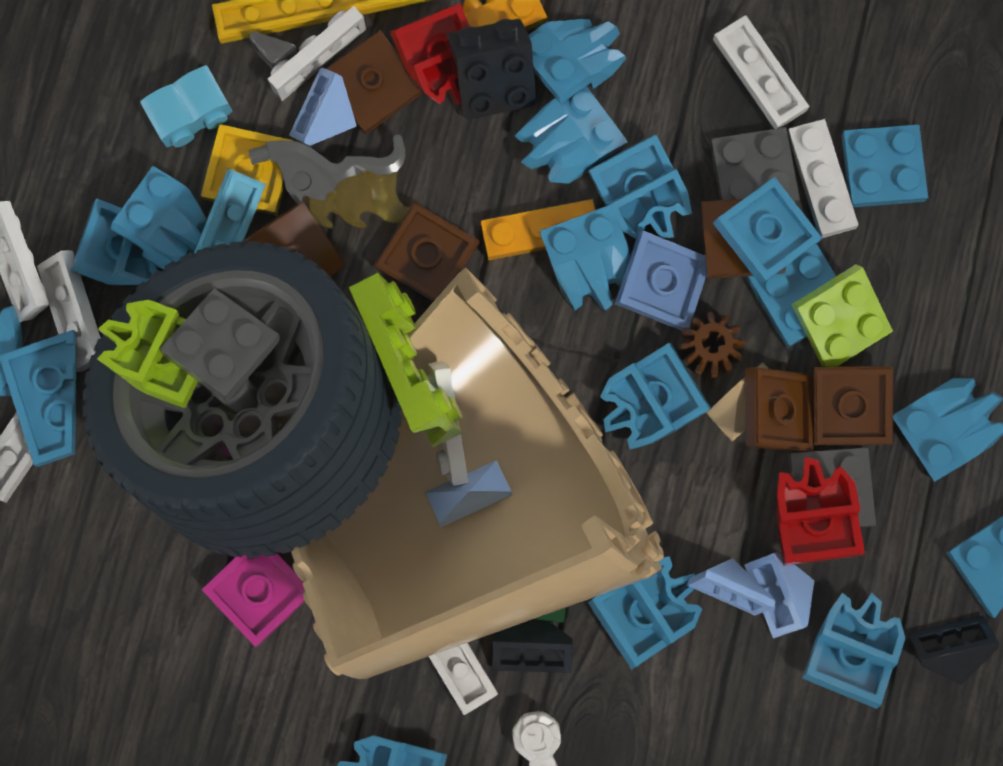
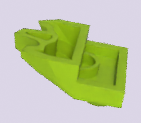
M151 300L127 303L126 311L131 317L129 324L108 319L98 328L103 335L116 343L117 347L113 351H103L97 360L143 393L185 409L198 381L165 358L160 348L186 319L179 317L176 309Z

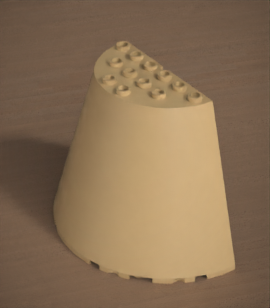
M467 268L456 275L415 322L416 329L407 333L417 353L416 356L412 357L417 370L423 369L425 374L429 375L428 363L444 361L451 369L455 400L462 414L459 425L462 431L461 438L467 473L497 460L513 495L440 527L425 492L449 482L446 475H440L437 465L436 453L442 452L441 444L433 447L425 430L413 433L403 410L400 411L402 421L401 427H398L400 434L397 444H394L393 447L395 449L391 461L388 460L386 464L388 468L384 476H380L378 479L379 484L373 492L370 491L367 495L368 499L362 506L358 505L354 509L355 513L348 520L346 518L342 520L341 525L335 530H329L326 532V536L319 540L313 539L309 545L302 548L294 547L293 551H291L295 561L292 565L296 575L304 582V601L312 610L316 621L313 624L314 630L323 641L327 653L324 655L325 662L330 670L338 676L344 674L356 679H367L652 577L662 569L658 563L664 558L663 550L659 545L661 542L659 535L656 531L650 535L647 534L646 528L653 524V520L616 453L613 450L610 452L604 447L601 442L603 441L601 439L603 433L588 415L574 393L568 397L564 396L570 390L561 378L558 380L547 367L551 362L540 348L523 331L510 313L502 314L495 304L497 299Z

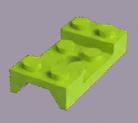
M379 273L349 287L411 431L416 433L425 430L433 447L462 434L457 422L462 419V414L453 397L448 398L442 388L436 389L433 387L423 369L417 370L412 357L416 356L417 353L407 333L416 329L411 318L416 312L408 295L405 292L401 294L394 281L388 283Z

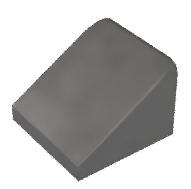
M252 32L249 35L254 50L271 69L284 59L289 61L298 53L296 46L287 41L257 32Z

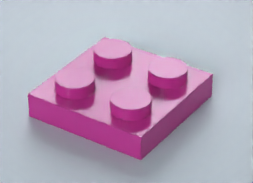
M277 552L276 555L268 557L259 555L258 558H247L245 555L235 557L202 589L255 647H258L305 602L303 598V593L305 592L304 582Z

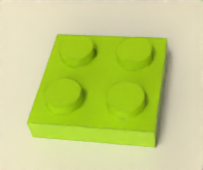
M857 264L791 304L821 366H839L893 332L863 267Z

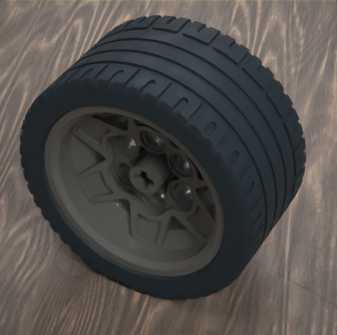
M242 241L231 242L230 245H226V243L214 245L212 249L206 247L197 250L196 254L189 253L180 257L181 260L177 262L172 261L165 265L164 270L161 272L159 270L149 276L150 280L146 283L143 281L135 288L137 291L133 295H128L123 301L124 305L120 309L117 308L111 316L112 320L129 324L131 317L126 311L127 303L151 300L176 309L179 317L187 319L215 288L277 332L280 342L228 402L198 382L184 409L143 393L98 361L97 358L103 351H113L117 347L116 343L103 335L101 339H98L94 347L95 354L91 355L88 365L90 371L86 372L84 382L87 387L83 390V401L85 402V405H83V417L87 420L84 424L86 434L90 436L88 438L90 446L95 451L94 455L115 483L168 525L200 547L223 555L229 554L233 557L245 555L247 558H258L259 555L264 557L274 556L276 552L283 554L293 551L294 547L302 548L309 545L311 540L315 539L317 541L326 536L327 531L335 530L345 518L348 520L355 513L354 509L358 505L362 506L368 499L367 495L369 492L375 490L379 484L378 479L380 476H384L388 468L386 465L388 460L391 461L395 451L393 448L394 444L398 442L400 434L398 427H401L402 415L400 411L402 408L362 316L331 277L312 260H308L298 252L293 253L291 249L283 246L278 248L275 244L264 243L261 245L260 242L248 241L247 244H244ZM301 351L306 366H294L290 361ZM216 454L222 457L232 456L233 460L213 461Z

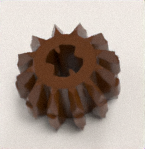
M707 312L705 324L700 318L695 316L691 319L693 329L683 328L681 335L688 341L680 343L678 350L681 352H691V354L685 357L683 363L685 366H688L696 361L698 366L695 369V375L700 376L705 367H708L710 378L715 379L718 376V366L724 373L729 374L733 370L730 361L740 363L743 356L735 349L743 348L745 340L733 338L740 331L739 325H733L729 329L725 327L729 319L727 315H723L719 323H715L713 312ZM708 337L715 339L714 344L720 343L715 353L708 352L709 347L706 349L703 347Z

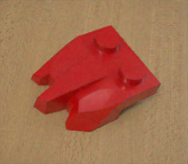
M461 3L390 31L407 73L425 94L439 104L445 100V94L448 91L455 104L461 105L457 68L447 41V33L459 31L464 27H470Z
M805 457L803 478L800 482H795L788 473L779 472L776 517L784 566L857 557L865 554L858 513L861 510L856 483L841 466L834 470L831 478L825 479L819 461Z

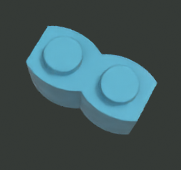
M207 65L189 72L175 83L156 90L140 101L166 147L173 145L174 147H181L188 144L194 139V134L205 127L208 129L219 127V124L222 125L227 121V115L233 112Z

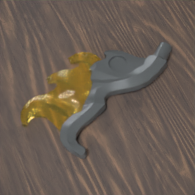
M397 134L393 137L394 150L388 157L346 156L338 164L329 162L311 147L297 141L265 142L266 145L248 150L252 165L271 160V163L275 162L279 166L290 196L297 203L303 201L302 198L304 196H308L310 212L317 223L323 227L331 229L333 227V224L327 219V215L330 212L340 215L344 221L354 227L365 228L367 225L359 219L360 215L364 212H371L377 214L385 221L398 223L402 222L411 206L405 207L400 203L396 195L397 170L401 168L405 160V147L401 135Z

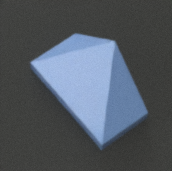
M322 67L319 69L289 136L309 146L357 126L342 76Z
M497 460L467 473L469 483L453 486L449 481L425 492L440 527L513 495Z
M779 552L744 564L747 573L776 600L773 609L763 612L773 639L808 626L814 580L796 565L784 566L782 554Z
M733 558L689 578L687 584L689 587L755 616L773 609L776 602Z

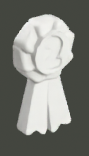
M543 711L523 714L513 727L512 736L515 750L529 760V766H558L553 754L561 744L559 723Z

